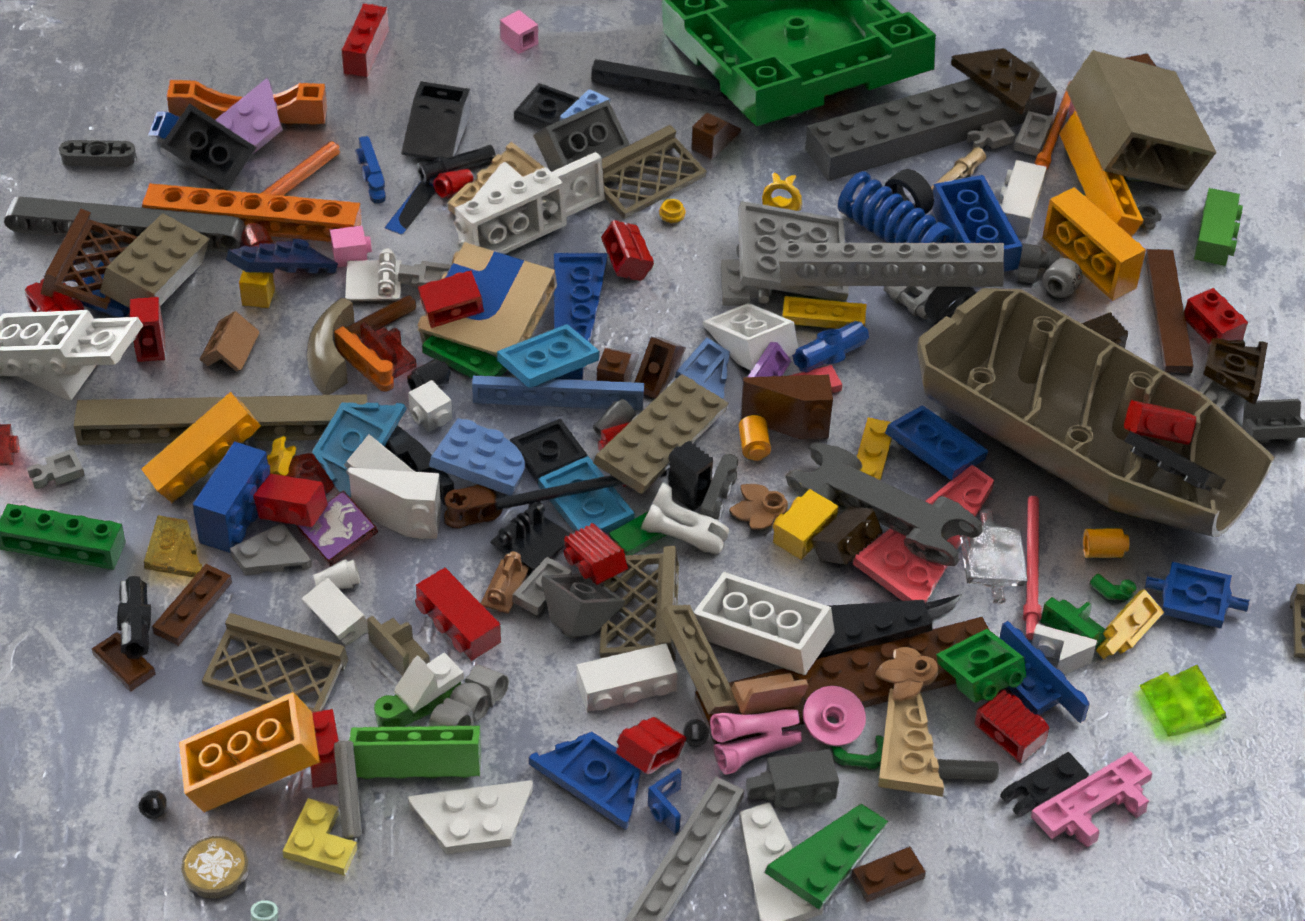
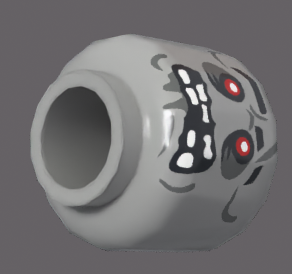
M1061 258L1056 260L1045 271L1042 279L1043 285L1052 296L1066 298L1071 296L1080 286L1083 273L1076 262L1068 258Z

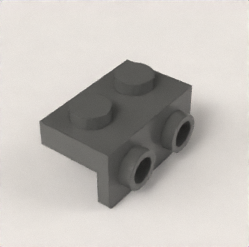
M1299 399L1260 400L1256 404L1246 401L1244 403L1242 428L1260 443L1270 442L1271 439L1296 441L1298 438H1305V421L1300 417L1301 401Z

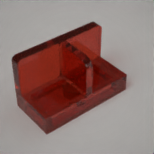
M366 322L360 324L362 343L368 349H373L381 360H388L392 363V376L394 379L417 367L416 359L401 344V332L397 328L388 331L383 327L374 331Z

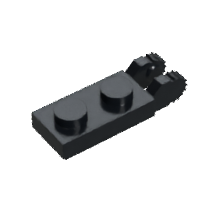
M1068 751L1019 779V781L1008 785L1003 789L1000 797L1005 802H1009L1024 794L1026 797L1018 801L1013 808V812L1018 817H1021L1087 778L1089 773Z

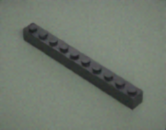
M595 59L591 68V81L737 107L720 90V81Z

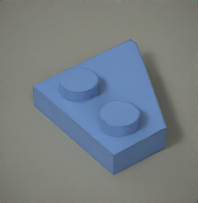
M706 337L677 370L675 378L677 379L683 374L723 399L730 351Z

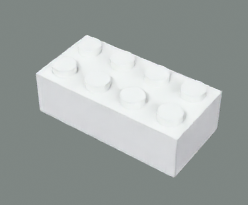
M726 572L722 573L694 611L708 642L806 675L835 633L831 607Z

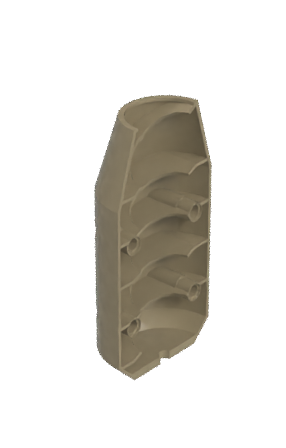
M982 288L956 308L951 318L946 316L918 339L917 354L924 393L929 400L957 417L968 421L980 431L1054 476L1065 480L1077 490L1112 511L1211 537H1219L1238 520L1248 507L1275 459L1269 451L1203 393L1022 289ZM1134 400L1145 404L1177 409L1196 416V424L1189 445L1153 437L1148 438L1226 479L1221 490L1213 487L1210 491L1197 488L1182 480V476L1169 473L1158 467L1156 462L1144 459L1131 452L1132 445L1124 442L1130 432L1124 428L1130 401Z

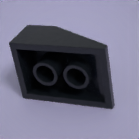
M190 103L160 146L161 154L181 167L225 190H229L257 148Z

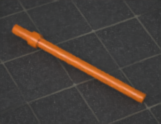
M1067 90L1064 93L1043 149L1037 155L1034 162L1036 165L1047 167L1046 170L1051 164V154L1069 111L1071 99Z

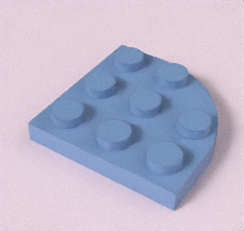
M458 418L431 456L429 467L511 496L522 479L525 462L519 449L506 439L501 431L487 429L476 425L471 420Z

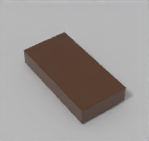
M118 632L92 648L93 656L130 692L156 675L154 667L142 656L139 659H128L125 654L121 653L120 634Z

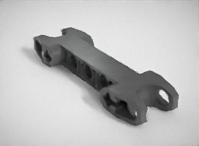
M813 443L809 448L811 458L821 467L811 472L796 469L790 470L786 475L788 486L801 497L811 489L829 501H835L847 508L849 506L852 508L854 506L856 508L863 507L864 509L871 508L874 510L880 524L906 536L904 544L911 553L929 562L956 566L960 561L958 557L959 551L947 540L956 535L968 536L970 538L979 537L983 532L982 522L959 503L943 496L938 497L932 505L861 472V461L851 452L837 446Z

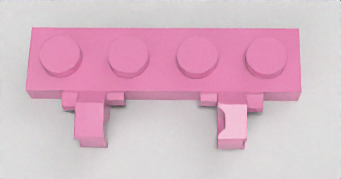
M1129 752L1032 809L1031 818L1051 839L1066 831L1069 836L1075 834L1076 838L1084 846L1089 847L1096 843L1099 837V829L1091 822L1092 815L1114 802L1117 805L1124 803L1125 808L1136 818L1147 812L1149 800L1142 794L1143 789L1141 786L1151 781L1152 772L1132 752Z

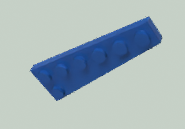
M554 253V270L557 280V287L554 291V329L568 324L591 343L607 267V253ZM585 367L555 379H583Z

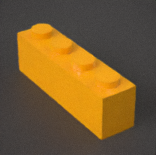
M229 392L142 467L141 470L155 489L173 503L222 461L234 441L238 443L244 442L261 425L247 407L232 392Z

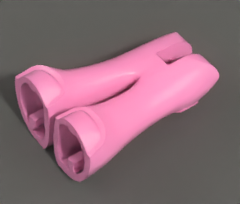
M786 709L749 715L731 713L712 715L710 720L711 735L716 741L721 742L713 746L715 759L720 770L725 775L734 773L744 764L755 758L790 748L803 742L800 730L782 731L781 729L782 727L792 726L800 722L798 710ZM762 733L759 736L726 742L744 735Z

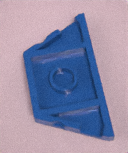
M591 731L578 736L573 741H565L555 745V750L540 756L536 752L529 756L530 766L626 830L629 827L642 770L616 754L617 748Z

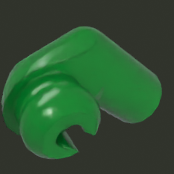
M1100 573L1094 575L1089 583L1090 586L1108 600L1128 601L1134 597V592L1137 589L1136 584L1132 580L1125 579L1122 580L1121 585H1113Z

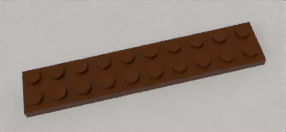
M978 617L889 643L863 647L816 659L806 675L782 668L728 683L732 688L734 682L791 673L794 681L806 679L809 686L799 706L753 713L760 714L786 709L798 710L800 722L792 726L782 727L781 729L784 730L804 724V705L808 697L822 687L838 686L845 688L858 697L864 708L888 702L890 688H894V683L879 679L875 673L883 662L894 659V649L902 647L913 648L921 656H929L937 663V653L985 629L989 630L983 617ZM938 665V675L935 681L930 685L923 686L920 693L956 684V678ZM695 691L694 699L709 729L711 739L714 744H719L721 742L716 741L711 735L710 720L714 714H708L698 691ZM739 707L735 710L734 713H731L742 715ZM762 733L748 734L726 742L759 736Z

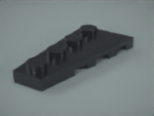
M924 600L829 605L832 611L835 633L817 659L933 631L932 622Z

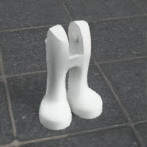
M662 483L641 527L642 530L650 533L658 532L678 538L697 547L704 553L710 552L712 554H719L724 547L723 541L728 538L729 528L718 520L677 505L672 501V488L665 483Z

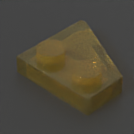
M158 515L145 555L144 569L195 577L201 570L202 564L199 563L197 557V549L194 540L191 538L188 521Z

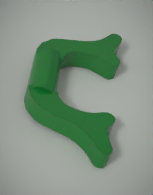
M880 735L875 737L877 751L869 756L847 753L841 746H830L833 759L842 766L862 767L869 770L875 769L881 765L884 737Z

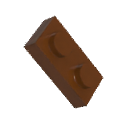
M909 846L852 869L851 877L866 902H869L925 879L926 871Z

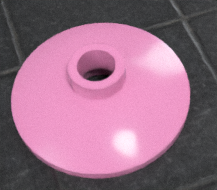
M826 686L814 691L808 697L803 709V720L808 732L819 742L829 746H844L852 743L860 736L865 726L866 714L861 701L851 691L838 686ZM827 717H834L837 720V724L830 723Z

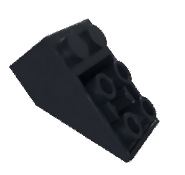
M420 81L413 99L401 154L437 160L439 156H446L447 158L455 156L471 114L470 89Z

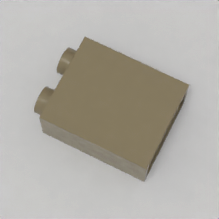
M1092 50L1066 88L1104 171L1189 190L1217 153L1176 71Z

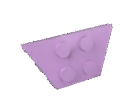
M267 78L216 119L217 122L256 146L257 148L254 153L282 131L277 113V105L273 97L272 85Z

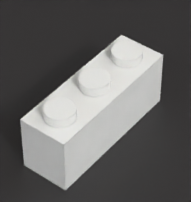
M1016 160L1013 170L1008 169L1005 185L1008 186L1002 187L999 202H1002L1000 206L1016 235L1027 237L1041 195L1047 167Z
M666 643L576 664V683L587 712L605 710L611 706L635 703L640 699L657 695L664 696L670 692L677 691L678 672Z

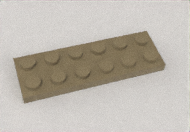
M681 374L596 454L593 464L640 494H643L669 468L670 465L668 464L670 461L668 457L671 451L687 441H692L693 444L726 411L729 403L717 394L702 387L693 379Z

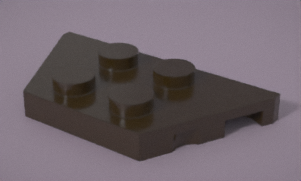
M1005 48L958 54L951 58V65L1020 115L1024 113L1028 100L1030 101L1033 90L1036 89L1040 80L1041 73Z
M1212 338L1208 347L1203 375L1246 401L1256 404L1261 387L1268 343L1259 341L1257 347L1245 346L1244 340L1229 341Z

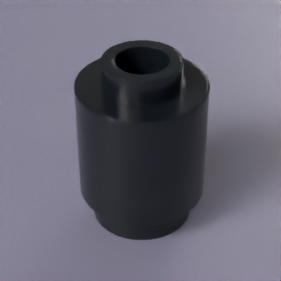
M434 359L412 370L411 374L407 376V383L411 391L431 380L441 388L449 383L451 372L444 361L441 362L438 359Z

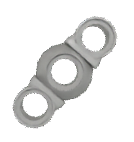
M476 665L471 670L469 676L465 678V683L457 686L450 698H446L442 704L435 707L430 716L429 726H474L475 721L485 716L489 706L493 707L495 701H499L504 697L509 685L508 676L485 666Z

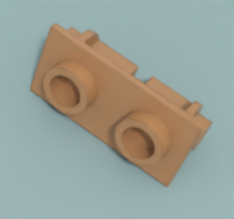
M512 551L505 555L504 560L501 559L481 601L484 607L509 614L514 604L512 602L513 593L524 582L530 569L522 565L519 553Z

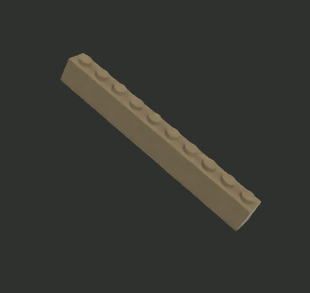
M367 394L237 396L261 425L253 433L254 441H274L282 436L286 437V441L319 440L342 402L357 403L359 405L368 403ZM224 397L77 400L74 418L77 444L171 443Z

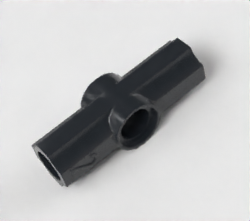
M129 576L128 579L120 582L117 630H120L121 653L125 654L128 659H139L141 656L148 654L151 604H148L147 583L143 582L138 576Z

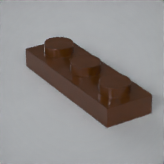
M205 564L153 624V634L179 646L232 584L231 575L209 564Z

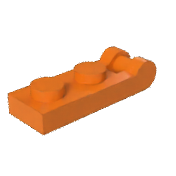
M344 326L335 330V346L340 355L379 390H392L394 387L392 363L388 360H381L373 349H368L356 334H351Z

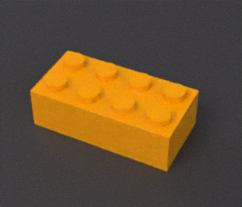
M1075 187L1049 200L1042 238L1056 251H1060L1064 258L1076 262L1081 268L1083 275L1112 301L1137 289L1146 249Z
M294 692L179 742L184 794L204 813L319 763L312 711Z

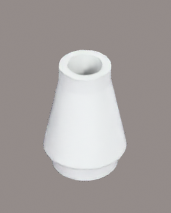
M344 559L322 572L314 574L316 586L326 578H329L338 589L354 588L355 584L361 583L355 560L347 562Z

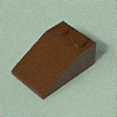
M829 374L743 377L741 420L747 416L758 415L766 420L769 430L797 439L829 438L833 405Z

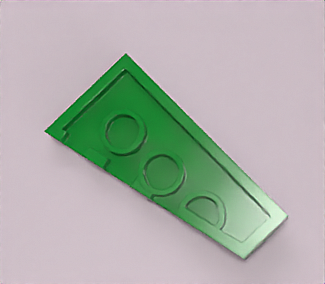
M859 804L768 864L764 873L820 910L884 831L888 821L865 805Z

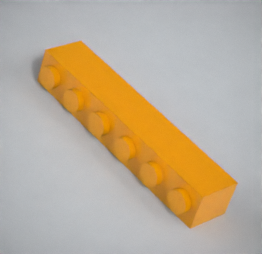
M1074 111L1059 135L1086 197L1118 226L1122 227L1127 234L1133 237L1144 221L1123 175L1103 170L1077 112Z

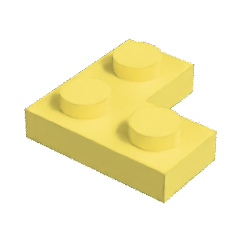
M308 798L283 849V857L345 876L357 851V842L330 834L339 815L338 806Z

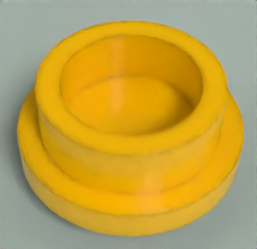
M677 199L665 200L659 209L660 218L669 223L682 221L686 213L682 202Z

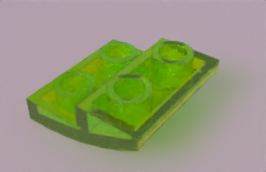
M1198 664L1171 677L1166 672L1140 684L1143 694L1168 737L1205 728L1227 719L1225 710Z

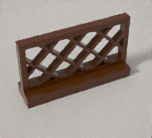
M80 209L45 273L41 294L52 297L54 292H58L107 310L112 298L106 295L105 298L93 295L91 291L101 290L103 279L100 275L105 274L106 267L111 263L108 258L117 257L127 248H120L117 242L123 241L131 244L137 236L90 220L91 212ZM92 230L101 233L104 237L94 238L90 232ZM110 244L113 250L103 251L100 245ZM92 247L96 252L86 255L82 249ZM101 260L105 266L95 268L91 262ZM83 263L87 269L77 271L73 265ZM92 276L96 283L86 284L82 278ZM75 280L78 286L71 287L63 283Z

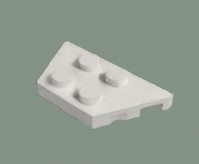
M532 780L408 796L409 808L412 812L416 811L423 820V826L431 835L437 838L439 846L446 854L511 846L516 835L517 825L521 822L527 800L532 795L533 783Z

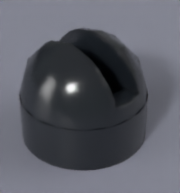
M693 719L684 725L683 735L687 737L686 741L690 745L700 746L707 741L709 729L703 721ZM697 724L698 739H692V725Z
M150 790L143 794L138 805L141 814L150 819L160 817L167 805L165 795L159 790ZM154 799L157 800L158 808H154Z

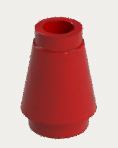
M469 169L440 173L434 179V189L441 198H451L467 183H472L474 177Z

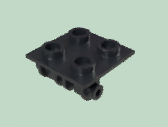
M541 502L531 503L528 509L524 511L525 513H519L516 518L510 521L507 527L501 528L498 531V535L490 543L506 554L512 551L519 553L522 564L534 571L546 557L551 559L565 547L564 537L565 535L569 536L570 532L544 517L545 507Z

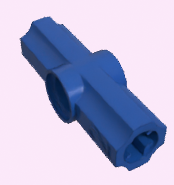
M854 321L839 329L819 332L816 335V340L796 349L795 354L792 355L793 362L800 372L805 373L824 364L839 363L845 360L846 353L866 344V340L869 339L868 329L864 327L862 322Z

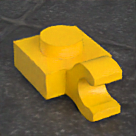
M285 436L273 441L271 454L267 455L268 465L271 468L270 474L286 476L289 472L288 468L292 457L296 453V447L293 445L285 448Z

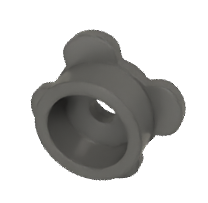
M1143 204L1138 207L1144 221L1140 227L1147 230L1154 229L1155 223L1161 221L1162 218L1157 208L1150 204Z

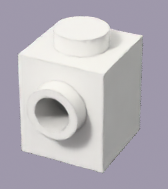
M432 380L408 392L409 412L417 424H422L428 432L444 426L452 420V400Z

